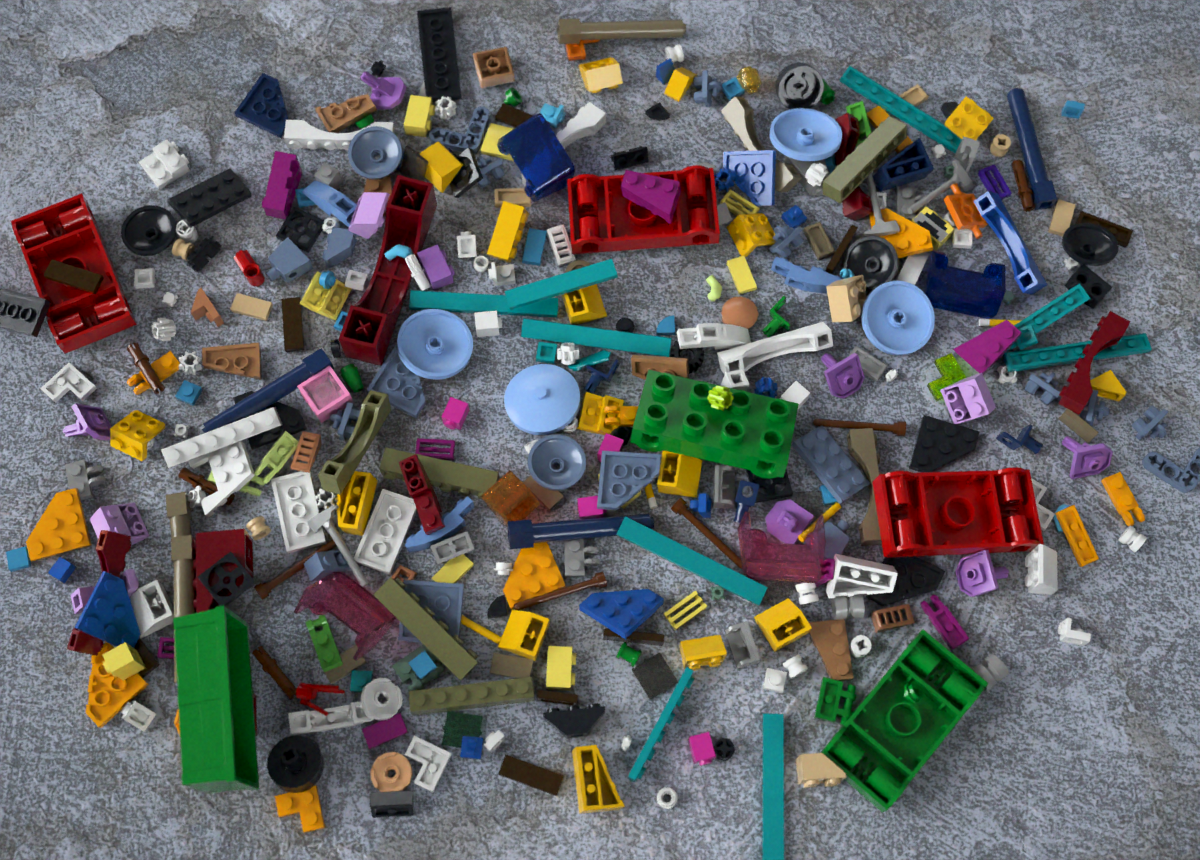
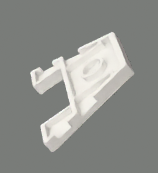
M242 441L188 461L193 469L208 461L210 463L218 491L201 500L204 514L207 517H211L214 514V510L220 505L223 506L233 492L237 493L255 476L245 443Z

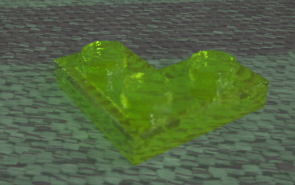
M952 353L934 361L942 377L928 383L927 387L936 402L943 399L941 389L967 378Z

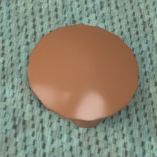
M741 296L733 297L723 305L721 312L722 322L724 324L741 326L749 330L757 321L758 309L754 302L748 298Z

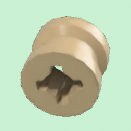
M1003 134L995 136L990 145V152L996 157L1004 156L1011 145L1010 138Z
M179 238L172 247V254L177 257L181 256L182 259L188 261L187 257L195 250V245L190 242L186 243L185 240Z
M263 516L252 519L246 525L247 529L252 532L254 540H260L271 532L270 527L265 524L266 520Z

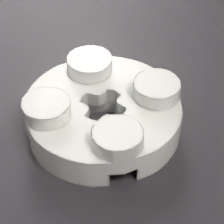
M387 678L374 679L362 690L361 704L366 716L376 720L389 719L398 712L402 705L403 698L400 688L391 683V680ZM379 694H382V697L386 698V701H384L383 704H381L377 699L379 697Z

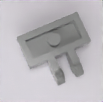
M898 186L896 188V213L912 221L916 214H919L925 207L929 209L930 207L923 206L913 214H909L907 209L925 196L918 195L915 197V187Z
M85 460L65 465L69 489L77 488L80 500L92 498V487L105 483L103 476L91 479L89 477L102 472L103 467L101 465L87 467Z
M584 539L564 540L565 578L585 577L584 566L600 565V559L597 558L584 560V554H597L600 552V548L592 546L584 548Z

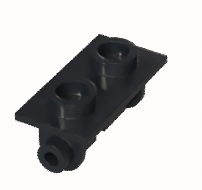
M642 146L629 149L628 152H613L610 155L615 171L649 162L648 149Z
M214 236L210 239L205 238L199 245L201 248L197 252L193 251L187 257L189 261L186 266L188 267L192 264L191 268L195 272L202 271L209 263V260L204 256L207 255L212 259L221 250L222 245L217 241L213 242Z

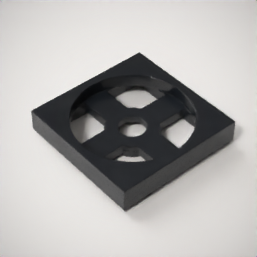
M469 147L456 157L463 164L458 174L450 182L453 196L456 198L462 196L483 179L473 149ZM466 158H469L472 162L468 166L464 162ZM466 170V175L462 176V172ZM463 180L465 186L458 188L457 184Z
M293 207L276 234V238L284 241L287 238L286 228L293 229L294 233L289 239L299 249L309 253L323 230L324 220ZM303 217V219L297 223L292 221L296 218ZM311 220H313L317 225L315 231L308 228V224ZM300 226L304 227L302 232H299L297 229ZM303 235L311 237L307 243L302 244L298 242Z
M745 469L748 481L759 484V488L763 487L768 492V495L758 491L755 503L793 496L787 470L783 478H771L773 483L768 485L765 483V480L768 478L753 480V473ZM785 483L784 489L776 494L775 486Z
M231 551L198 576L199 580L220 606L229 605L256 584ZM226 563H233L238 566L230 573L222 568ZM216 572L219 576V582L211 587L209 585V577ZM244 574V582L239 589L235 584L236 579ZM225 577L231 578L229 584H224L223 580ZM223 589H229L233 595L222 597L217 594Z

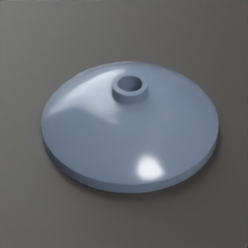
M378 126L368 127L358 132L351 140L348 148V158L352 168L360 176L372 180L383 179L395 172L401 163L403 155L398 137L389 129ZM380 155V158L375 159V156Z
M549 435L540 439L533 445L528 456V469L532 478L539 485L550 490H565L574 486L582 478L586 468V457L582 447L575 440L564 435ZM558 465L560 468L554 469L553 466Z

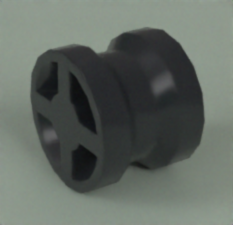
M723 738L716 742L714 745L716 759L727 761L733 756L735 746L731 740Z

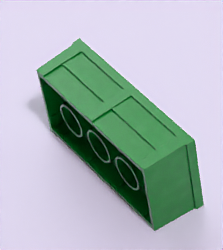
M224 605L215 607L212 610L173 618L182 785L206 793L244 789L260 790L248 623Z

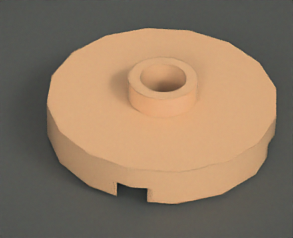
M387 752L380 755L375 760L370 771L372 783L380 792L404 791L410 784L413 776L409 760L396 752ZM395 770V776L389 777V771Z

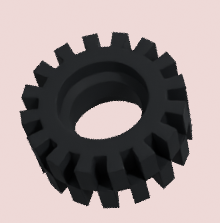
M675 341L671 347L670 357L681 358V351L691 350L694 353V358L688 361L689 374L693 370L696 372L698 367L702 366L704 359L703 347L680 349L679 342Z

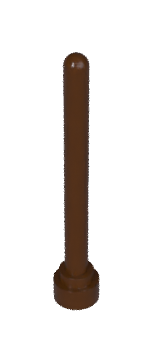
M830 419L813 420L815 426L848 429L873 428L874 431L893 432L896 436L903 437L906 434V421L883 424Z
M682 498L671 507L675 514L683 515L740 569L746 567V563L688 510L687 503Z
M332 539L268 583H259L254 587L261 599L264 600L269 596L273 588L305 568L304 563L316 552L330 551L337 546Z
M602 571L596 573L590 580L514 604V609L519 611L591 587H599V589L607 587L605 575Z

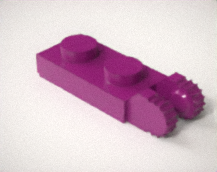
M935 594L930 596L931 602L938 609L935 613L926 601L920 603L921 608L929 616V620L951 651L969 640V637L947 606H944Z

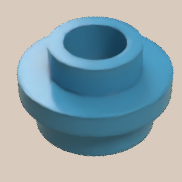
M332 271L322 272L319 284L324 289H330L334 286L336 281L334 273Z

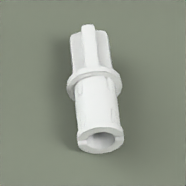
M414 254L407 256L405 261L412 272L411 277L415 278L420 291L431 287L424 273L425 269L421 268Z

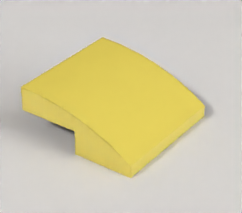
M491 123L481 147V154L516 162L519 148L521 149L525 131Z
M317 271L300 304L320 315L336 320L352 288L344 287L345 284L336 279L333 287L324 289L319 284L322 273Z

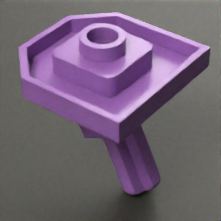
M367 71L363 72L360 78L364 83L372 87L370 98L377 110H392L402 102L407 87L400 77L376 78Z
M825 353L821 357V361L828 368L824 371L830 393L833 396L845 399L860 390L865 376L858 354L854 353L840 362H837L829 353Z
M76 403L72 406L78 420H76V424L65 426L63 433H65L66 437L91 435L94 439L106 441L110 439V428L112 426L102 408Z
M1066 436L1062 441V445L1074 453L1069 474L1071 479L1099 474L1110 465L1113 451L1105 444L1101 443L1090 446L1085 442L1081 445L1069 436Z
M791 499L776 502L766 516L767 531L793 548L799 540L798 536L809 526L815 516Z
M983 550L961 558L955 572L960 590L970 597H976L999 589L996 579L1007 578L1009 570L1006 567L993 568L989 550Z

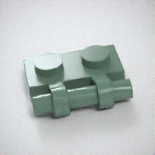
M424 644L392 665L403 683L410 679L413 683L407 687L408 691L423 689V685L432 679H437L438 675L445 671L442 665L439 664L434 671L422 680L416 677V673L408 662L423 651H426L433 662L437 661L435 655Z

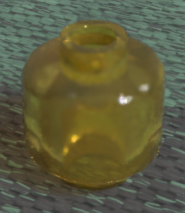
M752 66L739 70L736 79L741 88L748 92V94L757 92L758 87L762 84L758 70L752 68Z

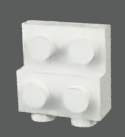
M168 139L153 147V153L139 161L140 166L159 190L190 171L187 166L189 161L185 155H179L178 151L180 150L174 141L170 143Z

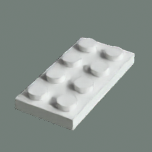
M300 471L271 479L286 552L289 554L326 544L323 527L315 533L307 523L320 513L315 498L316 494L311 472Z
M382 489L354 556L358 564L391 575L417 511L412 498Z

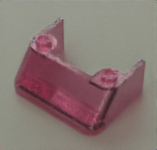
M749 512L744 513L738 526L742 569L746 577L756 580L816 583L820 580L823 572L826 544L823 515H819L814 531L807 535L805 539L806 545L768 543L766 533L760 529H751Z
M339 571L333 572L306 587L294 610L295 614L307 608L315 615H324L329 612L358 634L355 638V644L358 647L353 657L355 661L370 652L396 620V617L374 595L348 575Z

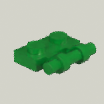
M823 677L814 718L834 723L837 715L842 717L840 725L843 726L853 713L851 710L853 701H856V686L848 685L847 691L842 690L843 682ZM840 698L845 699L843 709L838 708Z

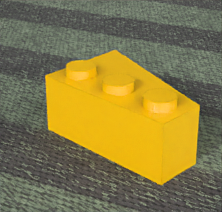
M503 201L487 252L490 257L510 263L515 258L517 253L516 247L521 240L523 229L529 216L525 207Z
M354 471L341 495L337 494V505L339 506L337 509L338 527L346 534L363 536L366 530L378 482L371 473Z
M597 745L575 747L572 750L579 814L620 810L625 807L617 793L614 782L611 780Z

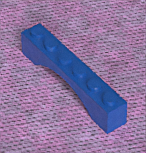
M987 191L974 200L981 216L989 224L1005 248L1012 264L1014 278L1022 293L1033 295L1047 286L1043 275L999 194Z

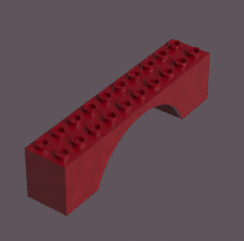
M397 175L386 206L384 235L374 273L362 298L356 304L350 306L339 336L340 344L347 358L382 366L412 280V272L405 258L396 256L389 261L385 253L400 244L410 247L418 260L417 253L422 251L437 208L433 183Z
M245 529L196 533V540H193V550L196 552V559L193 560V568L196 571V579L193 580L196 598L193 600L194 610L199 613L215 609V607L220 605L202 584L198 576L230 551L249 575L254 578L253 539ZM226 563L222 566L229 573L238 567L233 563ZM216 572L209 577V585L211 587L219 582V576ZM244 574L236 579L235 584L237 587L243 584ZM225 577L223 580L224 584H229L231 578ZM223 589L217 595L226 597L231 596L232 593L229 589ZM253 693L256 737H258L257 696Z

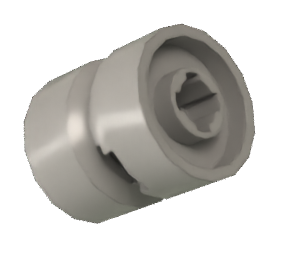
M862 594L831 598L834 620L847 619L848 616L851 619L864 617V599Z
M990 654L982 661V665L978 664L972 669L988 682L983 692H988L996 685V681L1000 682L1009 675L1005 664L994 654Z

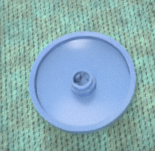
M797 108L782 112L774 118L770 127V140L773 146L787 157L800 161H819L832 156L838 151L842 140V130L832 117L823 112L807 108Z
M890 281L876 287L867 296L862 307L861 322L865 335L877 349L890 355L900 356L913 353L928 342L934 330L935 315L929 298L921 289L908 282Z
M427 309L411 315L402 324L397 338V350L401 361L411 372L423 378L440 380L452 377L466 367L473 351V338L468 326L458 316L445 310Z
M551 364L533 365L520 371L508 384L504 396L505 409L511 422L520 430L533 435H549L564 429L576 417L581 403L580 390L574 377L565 369Z

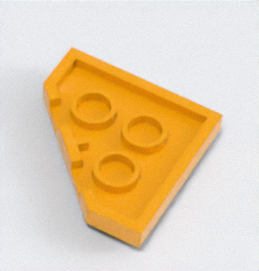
M887 208L880 209L885 223L895 220L899 225L900 232L878 236L893 245L898 258L933 250L929 230ZM874 212L869 215L871 228L875 225Z
M77 488L58 492L54 495L26 541L30 561L40 560L92 545Z
M547 542L534 543L532 548H521L503 593L510 610H512L517 602L566 587Z
M107 642L103 644L102 650L98 652V656L92 655L91 657L92 669L88 684L89 697L85 712L99 728L108 723L123 709L127 702L132 701L149 685L139 673L122 680L117 676L114 677L111 672L108 673L103 665V662H105L103 654L115 648Z

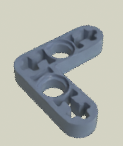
M484 106L477 107L474 110L466 134L442 128L432 129L429 133L430 142L433 145L438 141L446 149L450 148L454 151L463 152L471 145L473 138L474 145L469 148H472L474 154H476L480 149L489 123V110ZM483 113L481 122H479V116ZM479 127L481 132L473 133L472 129ZM452 138L459 139V142L457 144H451L450 140Z
M1200 447L1194 452L1184 469L1156 452L1148 453L1142 460L1146 470L1180 492L1188 493L1192 491L1200 481V473H1195L1191 469L1192 464L1200 468ZM1152 458L1155 460L1153 465L1150 464V459ZM1165 468L1172 469L1174 472V476H1167L1165 474ZM1188 477H1191L1190 481L1188 482V486H1184V481Z

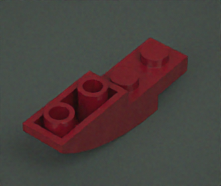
M415 454L400 461L399 465L410 497L414 500L425 533L429 535L444 528L445 524L441 515L442 510L419 457Z

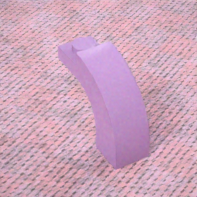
M134 569L125 570L120 575V579L125 582L129 598L138 589L139 582ZM95 586L78 588L71 595L74 614H82Z

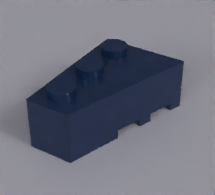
M920 137L881 166L873 175L880 192L925 179L934 170Z

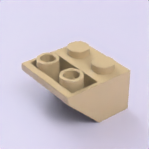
M863 275L834 281L826 286L832 322H852L861 316L862 307L867 298L865 291L866 283Z
M823 753L801 754L796 759L798 785L804 784V788H814L821 783H824L825 787H833L840 784V781L846 778V773Z

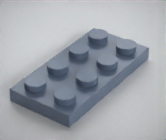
M823 426L816 428L793 442L792 446L839 504L870 485V482Z

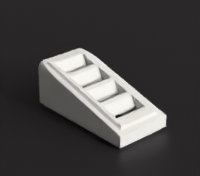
M559 225L547 229V237L558 267L576 261L574 254H572L565 226ZM564 240V242L555 244V242ZM567 247V249H564V250H560V251L557 250V249H561V248ZM568 253H569V255H570V256H566V257H563V258H560V257H559V256H561V255H565V254H568Z

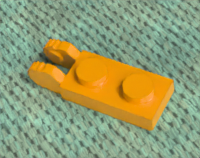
M169 351L150 365L162 382L179 370L178 365L180 362ZM141 371L127 380L129 386H134L143 379L145 380V382L140 383L134 388L133 392L136 395L151 388Z
M638 406L604 407L605 413L618 414V418H606L605 424L633 427Z
M1121 472L1101 480L1118 514L1122 516L1127 526H1133L1135 523L1131 513L1128 511H1132L1138 522L1145 521L1143 511L1138 507L1139 505Z

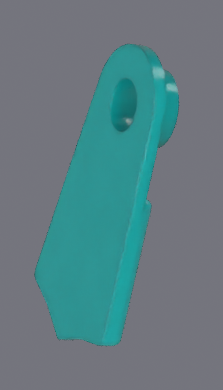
M602 350L576 360V363L568 365V368L573 371H579L584 366H592L609 361L611 352Z

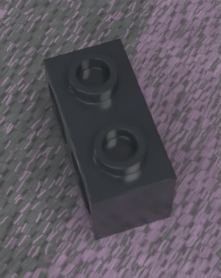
M1084 264L1064 285L1070 290L1079 284L1077 280L1081 281V286L1090 297L1084 304L1092 309L1113 288Z

